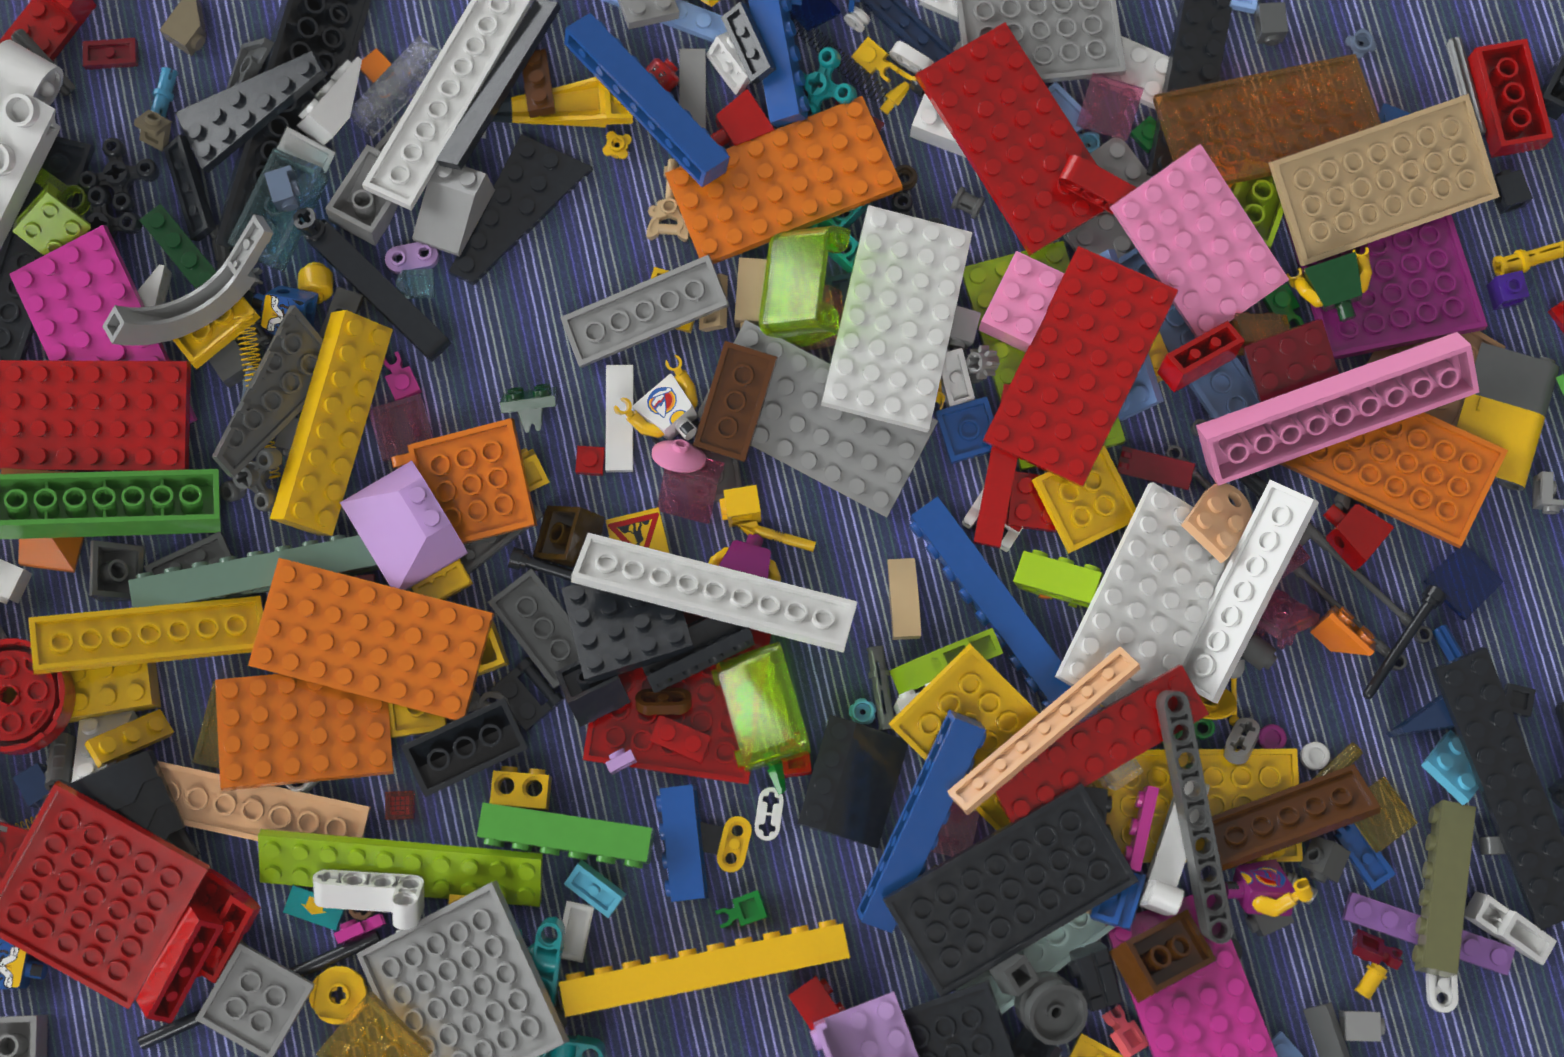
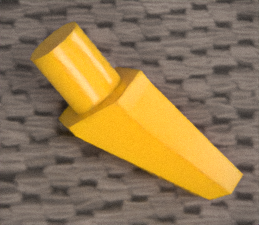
M904 81L885 95L886 101L879 109L888 115L895 105L899 106L909 90L910 84Z

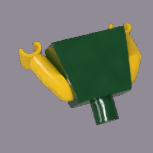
M1365 247L1364 254H1357L1356 250L1353 249L1350 254L1305 268L1304 275L1302 269L1297 268V276L1291 277L1289 273L1286 274L1289 278L1288 282L1291 287L1298 291L1301 297L1314 307H1321L1324 312L1336 308L1340 322L1356 317L1352 303L1362 299V293L1368 290L1372 276L1369 248Z

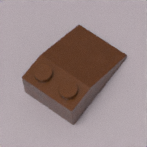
M1188 909L1132 937L1109 951L1137 1003L1217 960Z

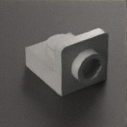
M1543 471L1533 477L1532 509H1540L1543 514H1559L1560 510L1564 509V500L1553 499L1557 491V483L1553 481L1554 472Z

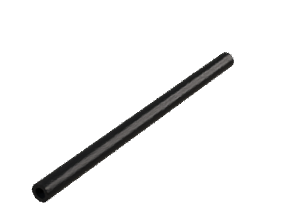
M373 930L289 969L302 977H306L381 941L380 935L377 930ZM201 1009L174 1020L172 1024L168 1023L139 1036L138 1043L141 1049L145 1050L202 1024L195 1020Z

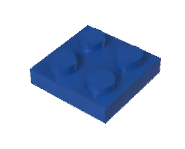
M987 396L935 411V417L938 420V426L950 464L991 453L992 446L983 442L994 418Z

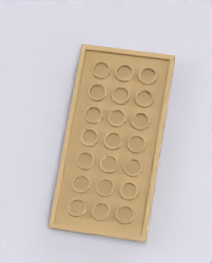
M1469 94L1269 162L1300 266L1311 264L1500 197Z

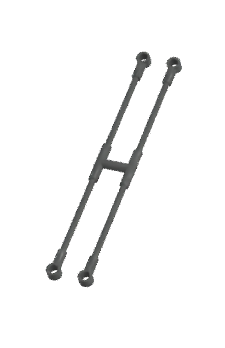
M1197 419L1191 425V433L1194 436L1199 437L1195 425L1206 422L1204 419ZM1170 446L1165 452V456L1171 457L1169 453L1171 450H1174L1178 453V458L1175 459L1189 462L1183 456V451L1179 446ZM1194 467L1192 476L1203 487L1209 489L1212 485ZM1309 522L1287 568L1298 578L1301 577L1332 607L1334 605L1339 609L1342 607L1293 558L1311 538L1324 551L1327 550L1393 611L1399 617V621L1407 627L1412 617L1407 612L1404 613L1360 571H1353L1327 542L1326 537ZM1355 618L1353 619V622H1354L1359 628H1361V627L1363 626V625H1362L1359 621H1357ZM1421 626L1415 634L1414 640L1420 644L1430 641L1433 636L1432 630L1427 626ZM1420 630L1427 634L1425 640L1420 638ZM1375 637L1373 639L1376 642L1375 650L1386 658L1391 649L1381 639L1378 640ZM1401 655L1399 658L1401 666L1397 667L1394 665L1393 671L1405 668L1407 659L1404 655Z

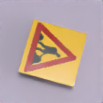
M659 507L605 520L609 538L670 553Z

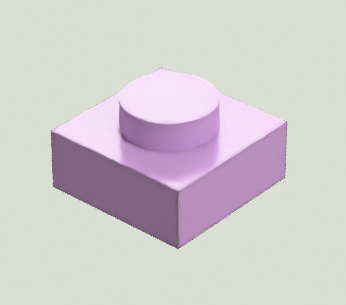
M623 748L609 755L610 760L605 763L613 775L633 765L637 760L631 750L625 752Z

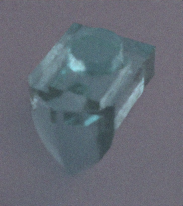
M403 269L398 274L395 284L407 299L435 298V275L433 269Z

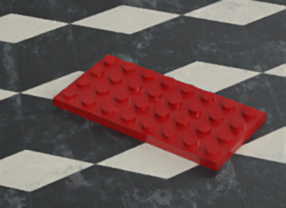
M1006 22L916 73V80L1029 256L1106 211L1067 190L1058 183V178L1070 155L1080 156L1095 165L1097 164Z
M1078 246L1047 308L1046 315L986 432L983 442L1083 488L1178 294V289Z
M0 360V470L1 468L79 471L189 470L191 362Z

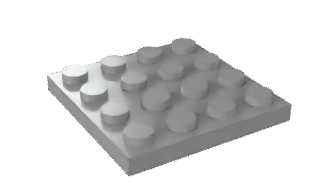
M1120 134L1090 153L1099 167L1135 187H1139L1151 178V176L1146 175L1147 170ZM1104 211L1063 236L1074 252L1078 246L1098 255L1108 249H1115L1117 257L1120 258L1136 248L1115 215L1108 211Z

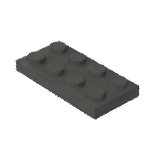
M531 568L490 599L488 603L552 687L556 689L560 684L555 672L579 661L568 615Z

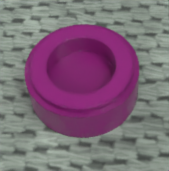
M1269 724L1260 729L1257 743L1261 749H1282L1286 744L1287 736L1280 726Z

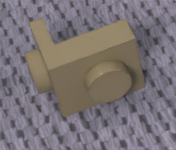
M147 110L134 120V126L141 129L139 140L160 151H163V148L169 143L172 121L151 110Z

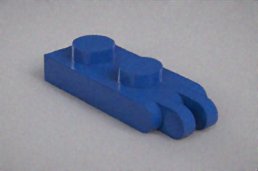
M1359 821L1347 825L1345 828L1336 829L1335 840L1339 845L1351 852L1348 859L1370 890H1374L1396 875Z

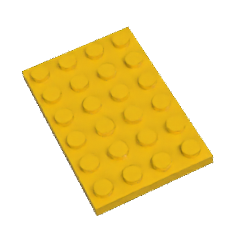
M968 644L888 724L926 761L949 709L980 721L986 729V739L983 746L977 748L973 757V770L1040 713L971 644ZM992 794L975 809L996 830L1010 823L995 794Z

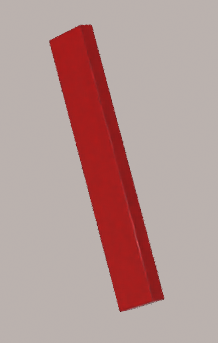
M1004 384L1001 402L1010 386L1009 384ZM993 446L973 543L1000 548L1018 458Z

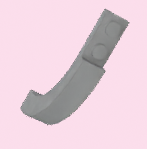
M255 214L252 216L221 268L207 282L191 293L174 301L151 307L136 308L114 305L102 326L111 343L140 346L170 341L199 330L231 309L256 280L252 268L256 265L258 258L274 234L264 217Z

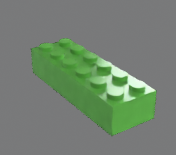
M490 803L482 804L477 837L484 839L483 844L504 848L505 843H511L513 849L532 852V847L540 848V853L559 856L560 851L568 852V857L587 860L588 855L597 856L596 861L607 864H615L616 859L624 860V865L641 869H643V864H650L655 830L650 827Z

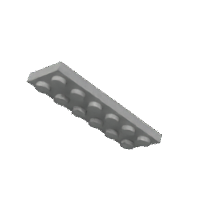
M706 255L560 318L579 367L583 368L730 305L712 259L709 255Z

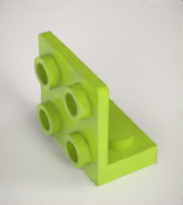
M48 183L15 220L12 232L43 255L81 237L91 228L89 222L57 199L58 189L51 183Z

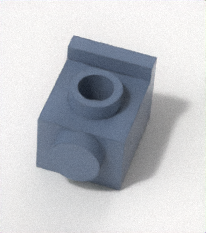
M291 165L264 173L272 201L279 212L296 210L300 205L298 195H301V190L297 182V175Z

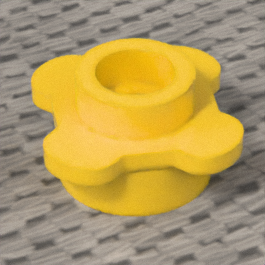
M614 131L608 132L606 134L607 143L603 147L604 155L617 159L627 158L628 145L632 142L630 135H618ZM616 143H619L620 146H619V147H615V144H616Z

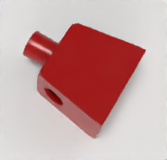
M747 89L715 116L716 125L719 130L710 136L718 145L724 146L728 143L732 147L770 133L775 129Z
M1333 503L1323 514V517L1335 526L1326 536L1327 542L1353 571H1356L1370 558L1395 528L1360 504H1355L1345 514Z

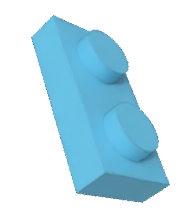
M583 860L576 865L564 883L565 886L607 918L614 913L626 895L625 892Z

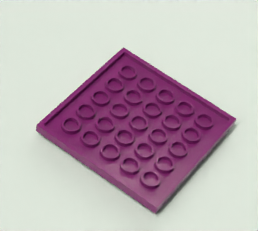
M1451 214L1305 266H1300L1284 215L1299 268L1302 269L1303 275L1305 268L1350 254L1353 249L1356 250L1357 254H1364L1365 247L1369 248L1372 276L1368 290L1362 293V299L1352 303L1356 314L1355 318L1340 322L1336 308L1324 312L1321 307H1314L1310 304L1314 319L1323 320L1335 360L1432 341L1455 332L1462 335L1482 331L1488 326Z

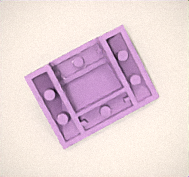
M412 461L340 502L391 587L407 590L468 554L443 509Z

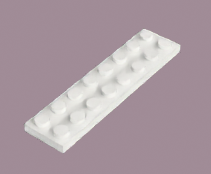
M1272 480L1269 481L1209 600L1208 612L1182 665L1197 693L1217 704L1319 504L1318 501Z

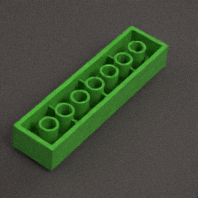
M219 469L0 474V539L221 532Z

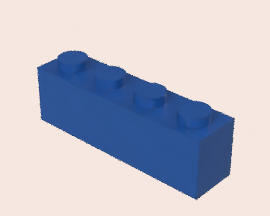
M692 784L660 788V795L656 796L657 811L662 812L663 823L659 824V835L661 841L665 840L666 851L662 852L664 869L668 868L669 880H665L666 896L671 897V902L707 899L709 894L697 786Z

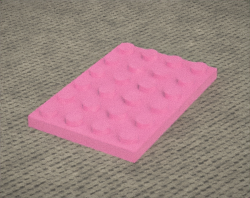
M1201 144L1195 146L1109 207L1156 279L1178 289V294L1173 304L1195 338L1226 321L1230 322L1289 280Z

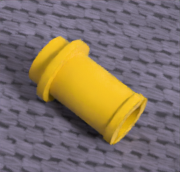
M1375 963L1366 966L1368 968L1367 972L1354 989L1369 1000L1372 999L1381 981L1387 979L1385 975L1388 970Z

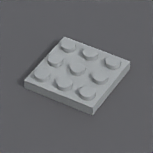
M241 942L238 944L195 1020L260 1057H275L316 984Z

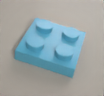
M1452 730L1448 731L1443 735L1421 766L1463 806L1471 800L1479 786L1459 737Z

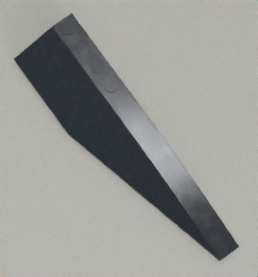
M282 0L270 39L274 44L263 63L261 73L312 51L318 55L328 75L239 148L215 244L233 249L254 214L263 216L265 211H267L272 203V198L264 173L291 165L293 168L295 162L275 152L285 128L289 127L310 138L297 127V124L302 120L298 115L314 98L318 100L315 95L332 79V75L347 59L351 63L354 61L371 0Z

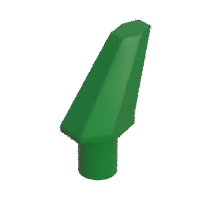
M772 751L763 756L769 767L767 771L776 791L780 795L786 791L783 763L778 762Z

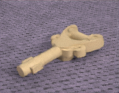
M669 159L668 166H664V178H666V172L679 168L678 162L675 159ZM666 179L665 199L659 200L657 206L652 205L648 209V214L652 219L648 225L646 236L647 239L654 240L659 234L677 235L681 241L687 242L689 240V233ZM669 218L677 221L678 224H660V221Z

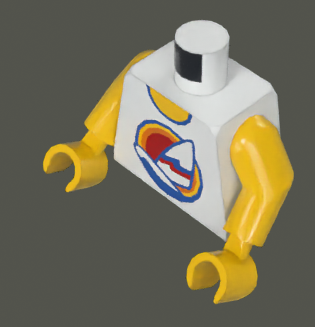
M674 355L678 360V366L671 368L667 360L665 365L667 369L675 372V376L670 373L633 406L629 399L621 398L620 400L626 404V410L621 411L615 405L614 411L618 415H626V420L642 435L655 438L663 436L667 440H672L680 433L685 440H690L696 435L698 430L691 423L698 416L695 411L698 405L696 386L687 371L682 370L681 358Z

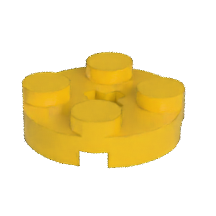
M346 966L330 967L313 981L316 985L309 995V1002L318 1017L326 1023L344 1024L359 1017L367 1004L368 988L365 979L352 968ZM338 987H342V991L346 993V998L341 999L340 1004L336 1003V998L331 997L332 991H337Z

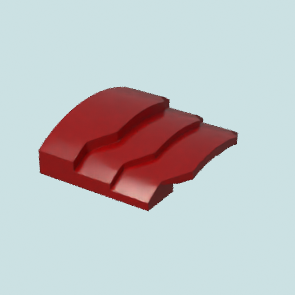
M209 868L190 903L213 908L224 925L197 977L203 976L215 984L244 934L251 928L261 907L238 885Z

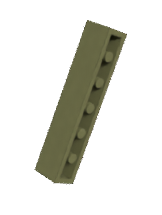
M1441 800L1434 807L1432 806L1429 811L1428 821L1432 824L1431 832L1428 834L1425 842L1428 858L1422 868V877L1425 878L1424 889L1421 890L1419 895V905L1422 906L1421 917H1418L1415 926V932L1419 935L1418 943L1414 946L1412 952V961L1415 962L1414 971L1446 978L1458 974L1476 813L1475 806L1465 804L1462 806L1460 803Z

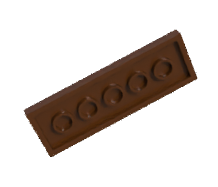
M1355 764L1213 815L1212 822L1222 871L1380 814L1381 807Z

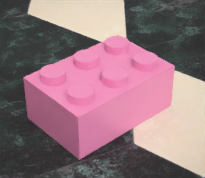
M1016 251L981 320L978 330L1026 353L1065 273Z

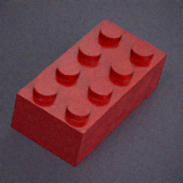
M1527 38L1476 47L1467 60L1486 127L1485 136L1491 158L1543 149L1553 138Z

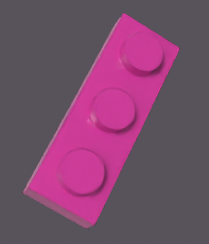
M1149 785L1144 787L1143 791H1138L1135 807L1139 808L1137 819L1132 818L1129 828V835H1133L1130 846L1125 847L1123 854L1134 872L1141 871L1159 788Z

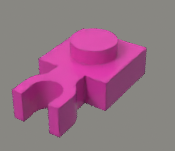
M397 351L394 352L397 357L395 364H388L386 357L383 363L392 372V374L385 376V379L395 401L399 403L422 391L411 367L407 366L402 369L403 361Z
M380 913L358 923L356 919L341 924V930L334 933L338 944H345L387 923L383 914Z

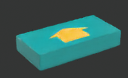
M294 885L283 910V913L338 931L345 909L318 907L314 903V892Z

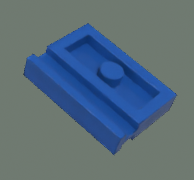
M1133 871L1138 882L1094 907L1090 918L1131 931L1147 875H1141Z

